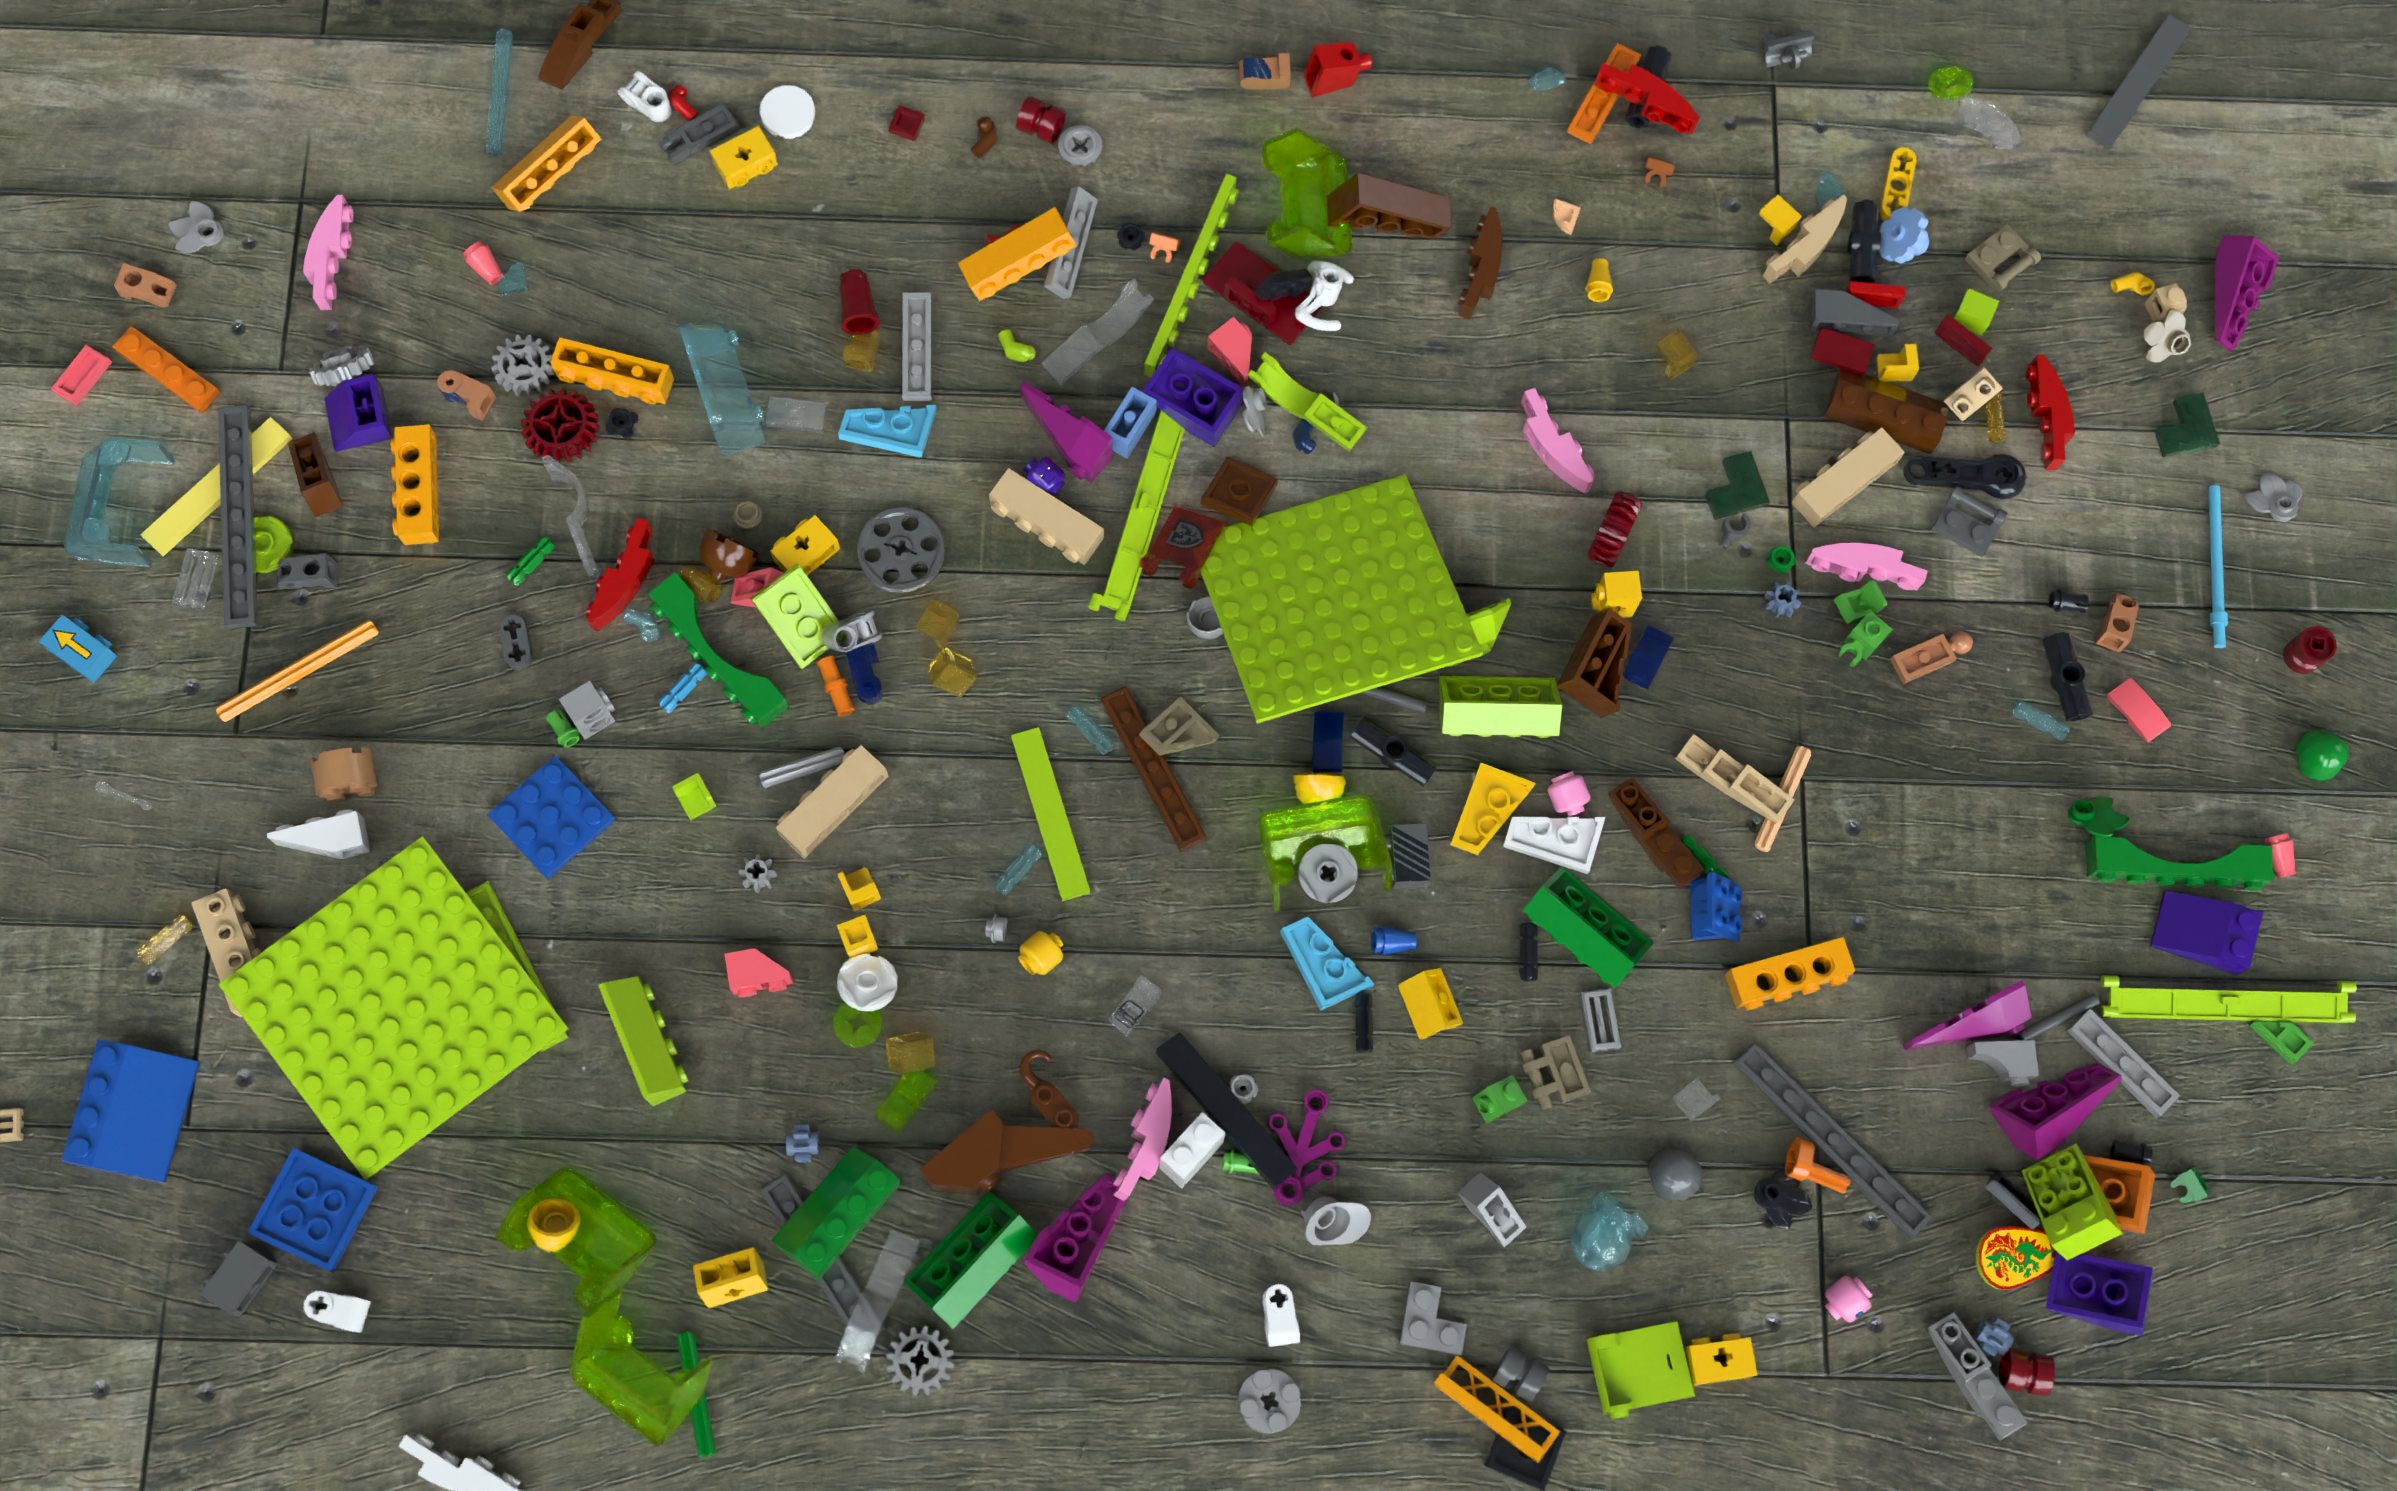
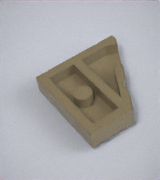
M1181 696L1139 734L1159 756L1211 744L1220 737Z

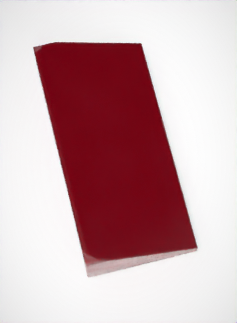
M1822 327L1815 339L1810 359L1865 376L1874 344Z

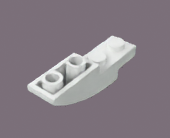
M419 1433L416 1437L405 1435L399 1444L400 1448L424 1462L417 1475L448 1490L524 1491L518 1487L521 1481L504 1472L503 1476H500L492 1471L494 1464L479 1455L476 1460L466 1457L459 1466L458 1464L461 1459L446 1450L442 1454L432 1448L434 1442Z

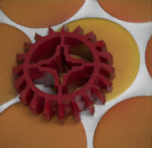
M561 388L559 394H555L554 390L550 389V396L548 397L539 393L540 401L538 403L530 400L532 410H524V416L527 419L521 420V426L524 429L521 434L526 439V446L530 450L533 449L536 457L542 456L543 460L547 463L553 458L558 465L561 463L562 458H565L567 463L571 464L572 456L576 455L577 458L582 459L581 451L591 452L589 443H597L595 434L600 432V427L596 424L599 422V416L597 413H594V405L588 403L584 395L579 397L578 393L574 390L567 394L566 389ZM567 410H572L582 416V420H576L575 417H569ZM539 432H545L546 435L552 436L554 443L540 438Z
M1622 491L1615 493L1588 552V559L1594 561L1595 564L1609 569L1615 565L1642 506L1641 500L1636 498L1635 495Z

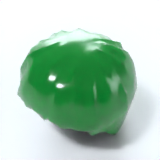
M2326 729L2307 731L2300 737L2295 747L2300 772L2313 780L2324 781L2332 779L2340 772L2349 758V749L2346 741L2339 734H2335L2333 731L2329 732Z

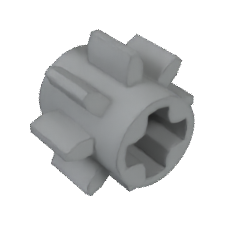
M756 854L755 859L751 861L745 858V870L738 871L741 877H747L742 883L744 888L746 889L752 885L756 893H759L760 888L765 886L771 889L770 879L777 877L776 871L768 870L773 865L772 860L768 859L763 862L759 854ZM757 869H761L763 873H760L759 877L754 879L752 874H756Z

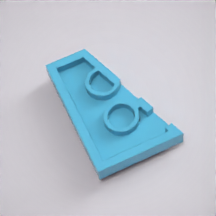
M926 405V408L911 409L910 406H902L900 410L883 411L881 408L848 409L845 411L838 432L839 439L922 458L936 414V405Z
M1309 917L1294 922L1280 930L1320 1011L1375 985L1368 976L1365 977L1355 967L1356 964L1349 957L1346 958L1333 945V941Z

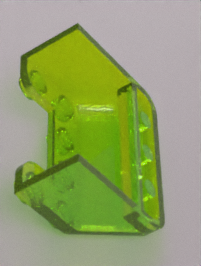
M1299 128L1262 142L1261 161L1267 170L1280 177L1279 195L1282 205L1281 222L1275 220L1267 226L1266 238L1268 244L1293 258L1340 257L1352 251L1350 224L1339 223L1338 227H1328L1326 196L1348 180L1347 166L1342 155Z
M563 1168L512 1204L495 1238L512 1251H527L536 1244L527 1226L531 1209L545 1199L559 1198L573 1203L580 1214L578 1231L564 1248L548 1253L583 1280L575 1287L573 1299L579 1307L591 1315L622 1289L649 1256L657 1240L650 1229L579 1172Z

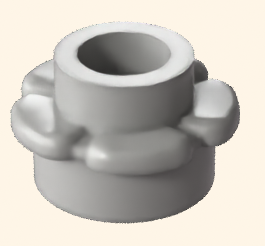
M996 913L992 919H987L985 934L986 937H990L992 943L1005 941L1007 918L999 917Z
M1235 1075L1229 1082L1230 1091L1242 1104L1249 1103L1251 1098L1255 1097L1258 1093V1085L1255 1084L1254 1078L1251 1075ZM1245 1086L1246 1090L1241 1091L1240 1087Z

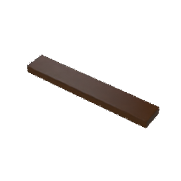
M1127 686L1100 698L1104 710L1179 851L1182 852L1206 840L1207 836L1163 755L1159 756L1139 736L1147 724Z

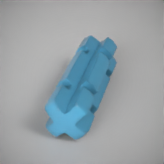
M693 663L688 669L689 673H684L669 689L670 693H665L659 699L660 707L666 712L671 713L678 706L677 702H682L697 686L696 682H700L707 675L704 667L699 663Z

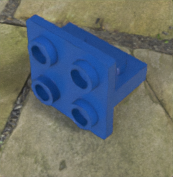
M1708 872L1706 879H1698L1691 882L1692 939L1697 941L1725 938L1732 942L1740 941V932L1742 931V920L1740 917L1742 891L1738 883L1715 872Z

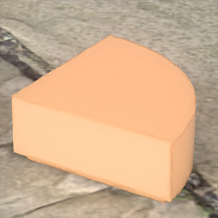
M1555 199L1552 215L1557 226L1565 233L1571 235L1581 207Z

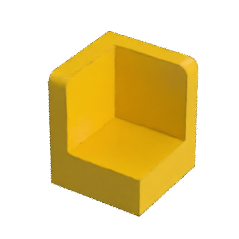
M1779 194L1759 212V215L1774 228L1769 239L1776 246L1797 228L1802 218Z
M1905 344L1899 354H1878L1876 357L1878 380L1884 382L1912 381L1919 371L1916 344Z
M866 867L844 876L843 871L837 873L853 911L881 900L878 889Z
M866 915L837 925L849 958L878 950Z

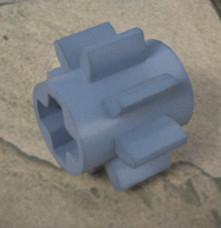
M1789 581L1786 585L1781 586L1775 582L1772 586V591H1767L1764 595V598L1769 600L1765 609L1775 613V618H1778L1781 614L1791 617L1794 613L1793 608L1798 609L1802 603L1796 600L1800 590H1795L1791 587Z
M809 1124L794 1125L795 1132L786 1134L787 1156H795L796 1163L811 1162V1155L819 1154V1132L811 1131Z
M1993 1317L1991 1321L1983 1319L1974 1333V1339L1980 1342L1978 1347L1989 1357L1991 1355L1995 1357L1996 1353L2004 1355L2014 1339V1335L2007 1332L2011 1325L1998 1317L1996 1319Z

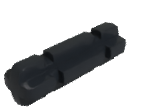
M1523 923L1520 925V937H1523V940H1520V964H1523V968H1520V979L1526 982L1538 979V968H1535V965L1538 964V941L1535 940V937L1538 936V927L1534 923Z
M1360 993L1356 996V1007L1358 1008L1356 1010V1036H1358L1356 1050L1361 1053H1368L1373 1049V1039L1371 1038L1373 1034V1010H1370L1373 1006V996L1369 993Z

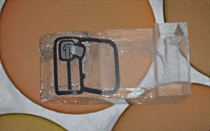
M1140 975L1108 1022L1128 1037L1161 999L1163 991Z

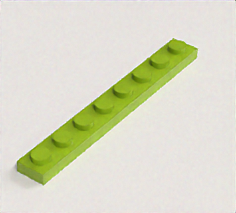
M1226 174L1145 361L1144 375L1153 376L1166 357L1168 347H1173L1179 334V331L1176 330L1178 323H1184L1189 310V307L1186 306L1189 298L1194 299L1199 287V283L1196 281L1199 274H1205L1209 264V259H1206L1209 251L1214 252L1218 244L1219 236L1216 234L1219 227H1225L1229 217V212H1226L1229 204L1234 205L1238 197L1239 189L1236 188L1235 176Z

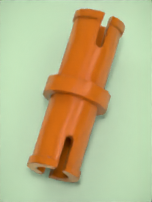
M828 656L817 661V666L826 684L824 686L825 692L830 694L837 711V716L841 717L855 711V707L846 689L848 686L846 679H842L834 656Z

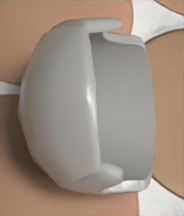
M1205 596L1198 600H1193L1186 612V620L1190 631L1199 638L1207 640L1221 636L1223 632L1210 597Z

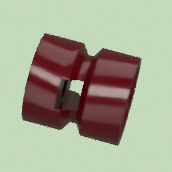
M1028 96L1018 114L1016 129L1029 135L1037 133L1038 139L1054 144L1062 131L1066 111L1053 105L1045 107V102Z
M2320 626L2309 627L2285 646L2283 652L2284 661L2294 672L2309 674L2334 656L2337 649L2336 639L2326 628Z
M2011 1348L2002 1355L1999 1365V1382L2004 1389L2022 1391L2025 1387L2029 1394L2048 1396L2050 1394L2055 1377V1363L2052 1356L2032 1353L2028 1357L2027 1353H2024L2022 1350Z

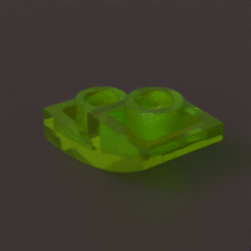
M913 1063L895 1084L894 1090L876 1110L874 1117L899 1134L925 1101L938 1080Z

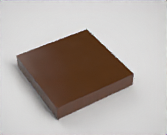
M1227 457L1202 496L1201 504L1253 526L1278 485V479Z

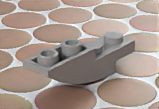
M1953 1312L1928 1327L1929 1334L1940 1356L1977 1416L1982 1415L1998 1440L2001 1441L2024 1427L2028 1422L1990 1370L1991 1363L1956 1314Z

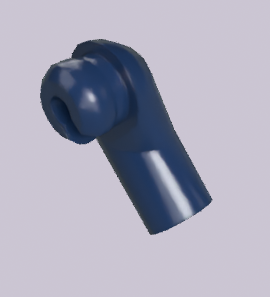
M1302 418L1293 432V440L1299 451L1302 450L1305 454H1310L1316 446V442L1310 439L1309 434L1313 425Z

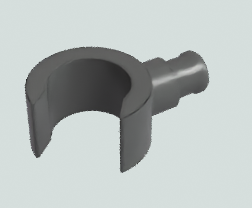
M1745 513L1741 517V524L1743 526L1741 531L1733 530L1726 516L1722 524L1724 535L1719 543L1722 549H1728V546L1734 540L1742 539L1748 532L1750 519Z

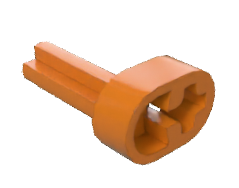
M1796 1137L1790 1144L1787 1152L1785 1175L1799 1181L1809 1179L1844 1194L1847 1186L1850 1185L1848 1176L1814 1163V1143Z

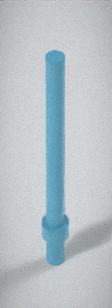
M2212 485L2208 487L2212 612L2209 615L2210 626L2213 627L2214 648L2226 647L2225 627L2228 626V613L2225 612L2221 493L2220 486Z

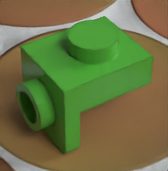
M1874 580L1868 582L1860 589L1841 594L1834 599L1847 625L1861 621L1870 611L1876 614L1887 606V601Z
M1513 1075L1488 1086L1473 1097L1478 1111L1487 1124L1528 1102Z

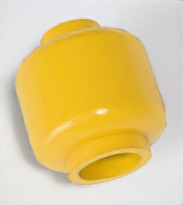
M1037 931L1020 945L1019 962L1032 975L1036 973L1046 975L1063 960V952L1061 950L1063 943L1053 932L1048 934L1044 931Z

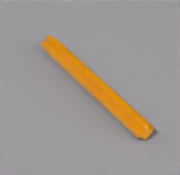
M371 620L363 622L215 708L218 716L222 721L227 722L378 635L376 626Z

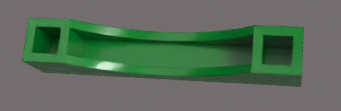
M676 572L648 593L652 601L649 607L659 619L666 618L670 623L667 628L677 640L683 638L688 646L685 648L695 661L701 659L705 663L704 671L714 683L719 680L725 688L722 692L732 704L737 701L743 707V710L740 712L749 724L752 725L756 722L763 729L789 708L785 697L767 677L752 675L736 669L723 661L710 648L700 630L697 599L692 590Z
M2095 836L2086 843L2087 878H2098V882L2102 883L2124 879L2127 880L2128 884H2143L2146 881H2156V884L2159 886H2170L2178 882L2186 883V887L2193 888L2202 887L2204 884H2214L2217 889L2244 886L2245 890L2257 891L2262 890L2263 886L2274 881L2272 846L2242 844L2217 860L2183 864L2154 857L2122 837Z

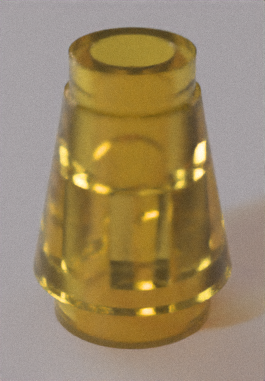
M690 565L685 566L681 570L679 577L692 590L700 602L711 604L720 597L723 586L718 578Z

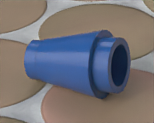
M1380 926L1372 930L1371 949L1373 952L1386 955L1416 949L1417 937L1415 932Z

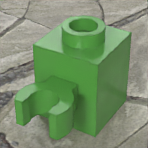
M1870 611L1844 640L1846 644L1839 650L1838 656L1841 657L1845 652H1851L1854 655V659L1849 665L1853 667L1857 665L1861 658L1866 660L1893 629Z

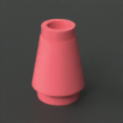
M480 241L465 250V262L490 285L496 284L503 278L504 275L488 245H484Z
M2288 833L2264 838L2265 845L2272 846L2273 868L2277 873V877L2296 874L2293 839L2290 840Z

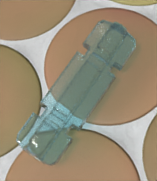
M2023 701L2016 705L2013 711L2014 717L2022 721L2026 719L2027 724L2047 734L2051 732V736L2062 741L2068 735L2069 725L2061 721L2057 723L2056 718L2036 708L2034 710L2030 709L2031 705Z
M1078 705L1073 706L1066 713L1068 720L1073 725L1077 724V729L1091 744H1096L1095 748L1101 754L1105 755L1114 746L1113 741L1107 735L1104 736L1099 726L1089 716H1085V712Z
M1029 844L1023 850V855H1019L1006 869L1004 877L1000 876L994 883L996 890L1003 895H1007L1012 890L1013 884H1017L1032 867L1031 863H1036L1041 857L1042 852L1033 844Z

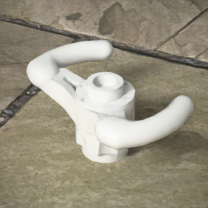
M1312 261L1307 267L1313 279L1310 295L1295 309V316L1297 320L1311 328L1323 331H1337L1341 328V323L1338 320H1321L1312 317L1310 314L1320 306L1333 305L1338 298L1343 281L1350 284L1353 282L1354 277L1347 270L1336 264L1326 261Z

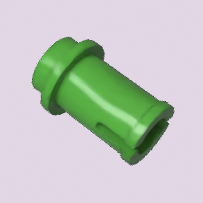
M562 709L553 710L547 715L546 720L558 736L557 742L567 748L579 741L578 729L572 727Z
M1231 1149L1230 1152H1224L1222 1170H1228V1174L1238 1171L1259 1175L1242 1153H1235L1234 1149Z

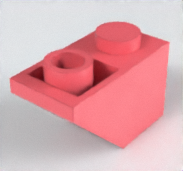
M755 948L724 954L729 987L734 995L750 997L756 995L757 990L769 989L770 992H777L787 989L789 984H794L789 971Z

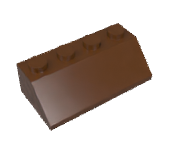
M1839 368L1823 417L1867 433L1871 431L1874 434L1880 428H1883L1896 443L1931 454L1941 440L1948 418V405L1942 401L1866 375L1861 376Z

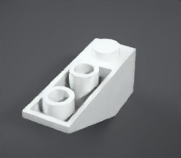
M342 810L337 812L335 816L326 819L323 817L310 818L305 821L306 824L298 826L282 825L277 827L276 831L267 833V838L278 846L337 859H345L371 852L365 820L357 811Z

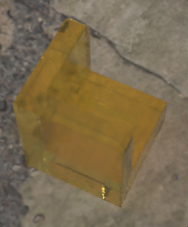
M1679 329L1658 341L1656 345L1657 349L1669 362L1665 373L1670 380L1693 367L1699 355Z
M873 330L871 338L859 335L852 336L850 346L845 345L842 355L845 367L873 373L881 343L879 331Z
M932 599L917 623L916 629L935 639L937 647L943 649L959 623L958 612Z
M946 647L939 652L927 667L932 685L957 697H962L977 679L972 660Z
M914 1032L886 1039L889 1069L906 1074L934 1067L933 1037L920 1032Z

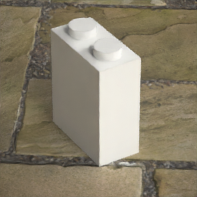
M1202 1112L1162 1155L1159 1168L1182 1189L1223 1144L1225 1132Z

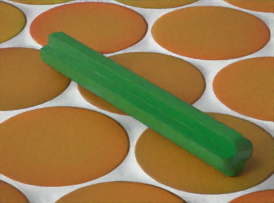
M686 1331L677 1334V1343L697 1453L699 1457L703 1458L714 1455L716 1449L695 1335L692 1331Z

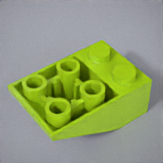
M2077 1144L2022 1170L2049 1242L2066 1260L2123 1234L2110 1203Z

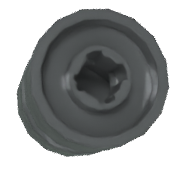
M1510 1345L1498 1364L1492 1381L1505 1389L1513 1387L1515 1395L1531 1403L1544 1383L1550 1367L1537 1359L1527 1360L1525 1352Z

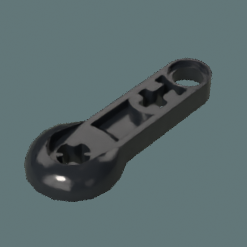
M1996 454L1980 461L1917 456L1910 459L1903 471L1904 478L1913 485L1955 488L1958 485L1963 489L1981 490L1999 499H2010L2020 494L2025 487L2027 478L2025 468L2021 462L2007 454ZM1920 465L1923 467L1925 475L1922 477L1913 475L1910 469L1911 466ZM1943 468H1947V473H1952L1949 478H1946L1945 474L1941 472ZM1999 472H2003V477H2007L2005 482H2002L2001 477L1997 476Z

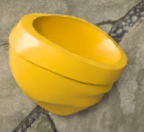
M1311 771L1293 774L1296 795L1305 809L1312 812L1321 811L1334 805L1341 798L1346 785L1344 775L1337 773Z
M545 1199L531 1209L527 1226L534 1242L539 1248L547 1252H556L564 1248L578 1231L580 1214L574 1204L565 1199Z

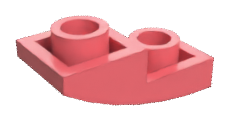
M2131 677L2107 694L2108 700L2128 718V725L2147 743L2171 727L2170 721L2161 709Z

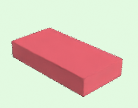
M85 345L50 389L77 407L112 361L90 346Z

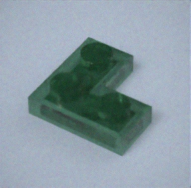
M2204 392L2177 397L2173 404L2180 424L2159 427L2155 431L2162 457L2212 449L2220 444Z
M1748 451L1724 458L1722 463L1730 484L1707 490L1705 494L1714 520L1768 506L1770 500L1752 452Z

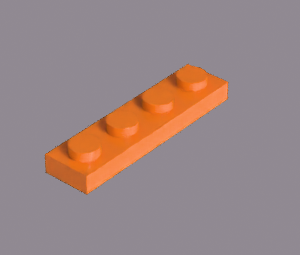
M1617 43L1605 64L1628 73L1632 64H1638L1641 54ZM1593 84L1572 120L1567 133L1592 144L1619 95L1604 92L1600 87Z
M132 326L112 346L117 353L201 414L221 393L215 386Z

